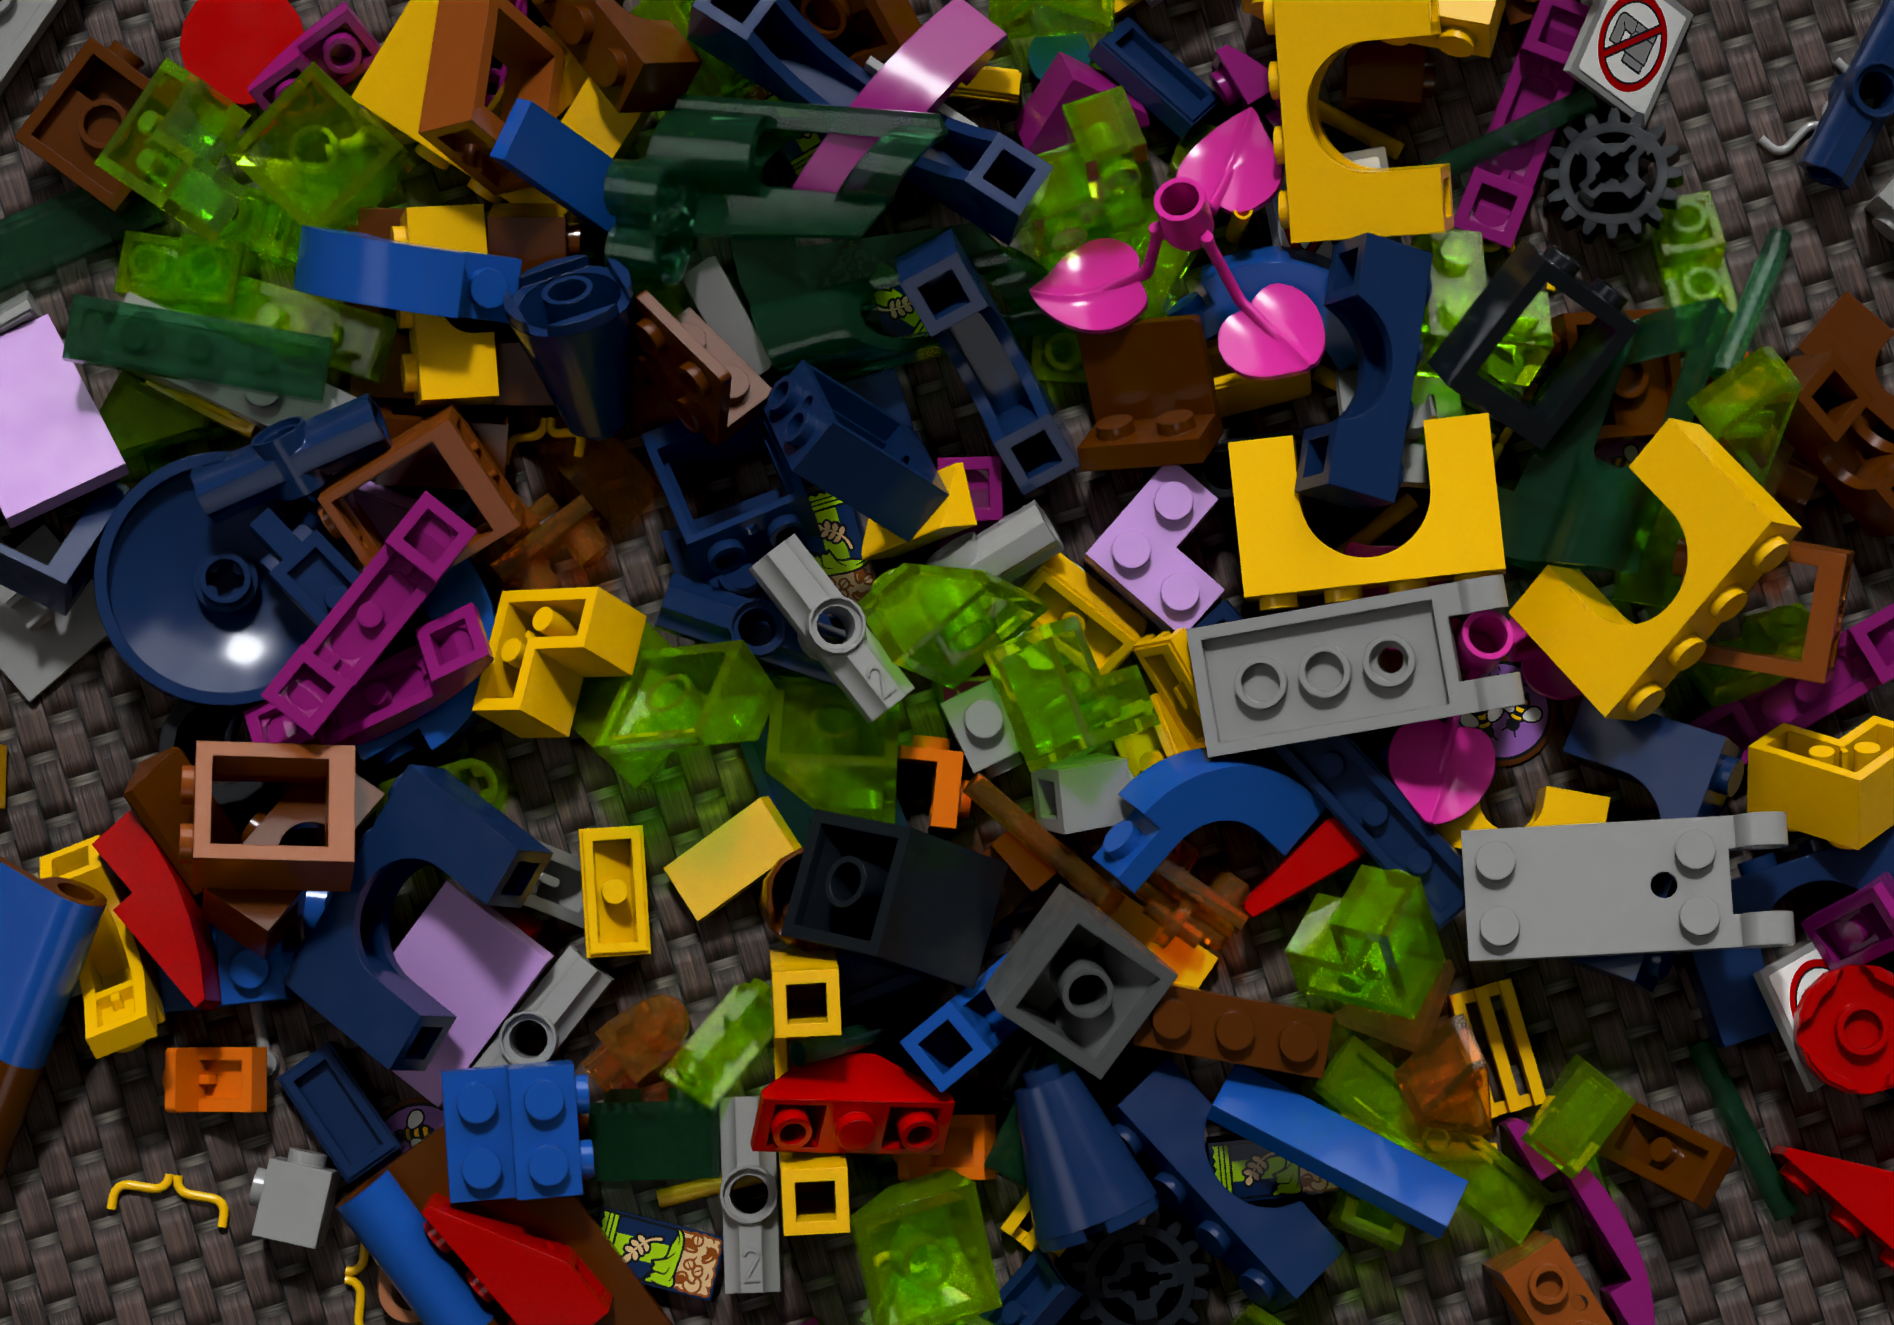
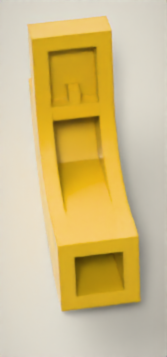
M100 834L39 858L40 879L48 877L73 879L95 888L107 899L105 910L79 975L84 1000L85 1039L96 1059L114 1052L125 1053L140 1047L146 1040L158 1036L157 1024L165 1021L162 997L151 956L113 911L128 897V893L119 876L92 846V843L100 837Z

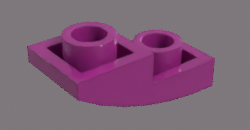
M344 1L281 52L247 87L248 92L287 139L338 103L335 93L369 68L381 45L346 1Z
M1226 44L1215 52L1212 62L1215 71L1209 74L1211 83L1226 107L1235 104L1238 110L1242 112L1249 107L1257 111L1266 106L1269 113L1265 114L1263 119L1273 138L1274 127L1282 126L1280 100H1272L1268 69L1245 53Z

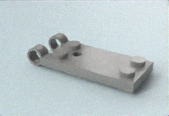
M1503 574L1186 629L1208 758L1526 704L1520 672L1462 681L1451 617L1509 607ZM1389 647L1398 649L1403 655V665L1395 673L1384 671L1379 664L1380 654Z
M1766 811L1728 816L1461 830L1469 963L1774 948L1796 945L1793 911H1761L1733 914L1729 851L1762 850L1789 846L1786 812ZM1660 873H1667L1673 876L1677 883L1676 892L1668 898L1656 896L1651 890V881L1654 876Z

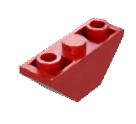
M812 1052L761 1091L750 1145L752 1151L943 1155L955 1101L951 1094L946 1091L941 1093L935 1085L878 1054Z

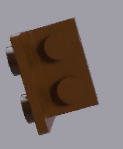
M647 290L634 297L632 369L645 387L650 390L658 389L674 405L678 418L687 429L693 433L701 432L715 447H718L764 412L762 407L766 404L772 388L690 307L674 318Z
M1197 314L1137 319L1124 329L1106 334H1088L1077 331L1096 422L1077 448L1082 472L1204 463L1223 435L1224 429L1201 317Z

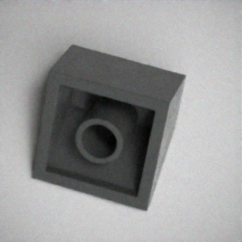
M1060 883L987 981L984 989L999 1013L1101 1080L1173 984L1178 974L1111 917Z

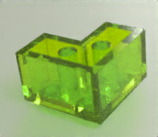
M166 57L94 164L213 244L223 228L233 219L238 206L249 191L216 166L226 151L234 145L239 132L251 115L205 81Z
M1123 85L1061 105L1069 144L1036 155L1054 167L1043 199L1026 221V226L1039 259L1058 252L1073 251L1091 240L1118 232L1133 231L1144 223L1158 219L1154 207L1155 190L1147 143Z
M1451 229L1445 233L1416 234L1409 245L1433 253L1430 270L1433 284L1432 294L1424 310L1420 336L1423 342V353L1420 363L1415 369L1414 376L1440 378L1427 362L1487 286L1482 232ZM1539 291L1480 368L1504 384L1529 386L1554 347L1548 292Z
M1077 615L1038 626L983 652L991 673L993 687L1001 698L1015 733L1017 747L1023 754L1030 773L1107 748L1161 724L1137 664L1100 675Z
M1361 864L1343 898L1317 893L1285 949L1300 992L1410 1019H1415L1446 962L1421 878L1412 876L1399 869L1385 870Z

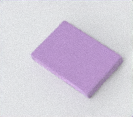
M48 314L0 335V509L11 529L129 474L123 457Z
M452 878L445 882L393 954L403 972L457 1016L425 1071L393 1072L437 1107L441 1106L443 1101L440 1070L471 1068L554 957V955L492 906L485 905Z

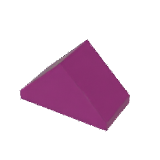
M1059 51L1013 125L1021 146L1039 158L1045 159L1148 126L1150 122L1144 106L1111 76Z

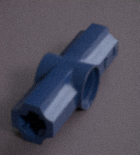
M1883 0L1846 72L1837 76L1832 82L1828 93L1829 104L1797 163L1802 167L1805 175L1822 185L1835 187L1841 191L1849 189L1887 117L1894 114V0ZM1861 80L1866 81L1874 91L1875 101L1872 108L1865 105L1859 96Z
M367 393L307 420H304L302 416H294L278 421L253 437L251 444L192 469L190 478L206 516H209L214 524L277 497L281 501H291L306 496L326 484L332 477V473L392 448V438L379 406Z
M672 573L654 628L731 653L743 663H762L837 689L839 688L822 664L810 658L802 650L798 642L797 632L773 602L763 598L749 599ZM749 616L761 617L771 627L772 641L760 647L749 645L739 634V622ZM817 621V630L826 642L831 644L844 643L845 630Z

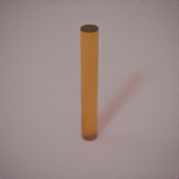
M980 772L969 781L963 790L964 794L1102 912L1110 916L1119 908L1125 896Z

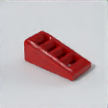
M1335 817L1324 818L1239 904L1241 906L1239 910L1247 918L1261 916L1358 861L1367 851Z

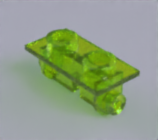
M754 978L750 983L743 982L739 986L735 985L660 1072L659 1077L708 1109L713 1110L773 1039V1018L770 1003L772 997L771 987L758 978Z

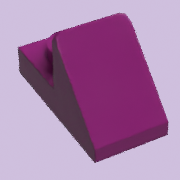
M1888 871L1882 873L1855 893L1815 912L1800 923L1830 970L1849 964L1864 965L1894 951V879Z

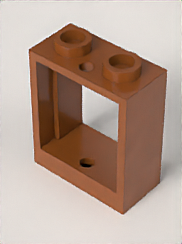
M439 0L418 133L495 196L533 187L489 155L517 98L532 101L557 118L566 51L508 0ZM492 55L507 67L500 118L484 106Z
M454 402L392 439V448L346 467L333 475L322 486L318 501L321 504L317 507L318 514L326 529L335 539L339 540L344 537L357 555L354 559V565L360 574L384 546L385 540L351 492L431 443H434L482 513L477 518L468 522L470 526L477 530V533L451 568L521 526L524 505Z
M1680 537L1678 540L1673 561V575L1682 577L1681 585L1685 577L1688 557L1686 539ZM1793 540L1789 543L1790 551L1784 561L1818 566L1802 659L1705 642L1707 645L1706 650L1698 661L1822 684L1833 679L1855 551Z
M196 740L195 765H182L180 804L193 805V823H180L179 863H192L191 888L351 892L355 864V745ZM212 781L325 784V846L210 843Z
M1534 1230L1482 1264L1520 1325H1613L1557 1237ZM1580 1295L1585 1297L1586 1304Z

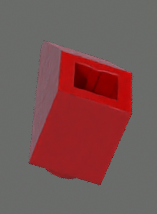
M1776 1145L1770 1153L1784 1164L1778 1171L1779 1175L1806 1197H1809L1815 1190L1833 1206L1827 1214L1828 1217L1856 1240L1865 1233L1883 1249L1877 1256V1259L1894 1273V1172Z
M436 1192L427 1199L421 1212L427 1219L423 1223L427 1235L441 1251L448 1254L453 1250L469 1268L465 1275L472 1288L488 1303L496 1299L511 1317L508 1325H594L609 1312L613 1295L572 1247L464 1203H450L449 1197Z

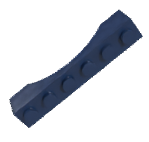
M695 0L691 6L687 40L829 131L874 77L823 37L797 11L789 0ZM935 112L887 168L1009 246L1043 199L1054 167L998 131L975 127Z

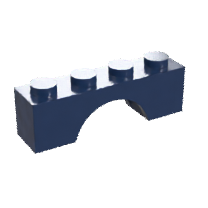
M953 229L945 231L896 258V267L901 287L929 335L937 340L955 366L986 425L996 450L1022 494L1025 495L1080 466L1073 438Z
M1368 232L1333 244L1324 307L1341 321L1353 341L1358 359V382L1349 406L1336 420L1304 430L1295 493L1359 512L1395 503L1396 494L1404 478V467L1401 460L1405 434L1411 424L1414 412L1411 395L1415 369L1419 365L1423 353V342L1420 336L1424 310L1432 294L1433 284L1430 270L1433 253Z
M1168 1057L1136 1083L1105 1115L1156 1189L1158 1200L1166 1207L1177 1210L1194 1229L1195 1238L1200 1246L1210 1255L1221 1258L1239 1278V1285L1245 1295L1254 1303L1265 1306L1273 1314L1295 1301L1345 1248L1302 1201L1277 1208L1259 1207L1239 1199L1223 1186L1213 1172L1205 1150L1206 1117L1212 1104Z

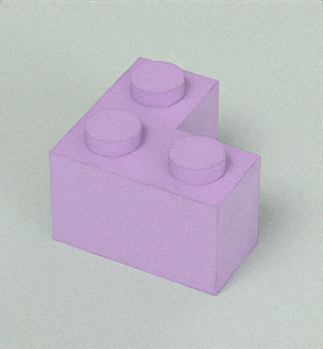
M1180 465L1162 466L1086 552L1083 562L1163 631L1170 630L1173 633L1179 628H1194L1221 597L1225 589L1181 552L1179 548L1214 509L1218 498Z

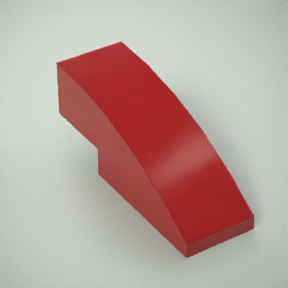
M129 810L92 843V846L132 892L113 911L195 1008L214 1010L222 1003L218 960L209 923L201 917L202 905L198 895L194 896L188 890L135 812Z

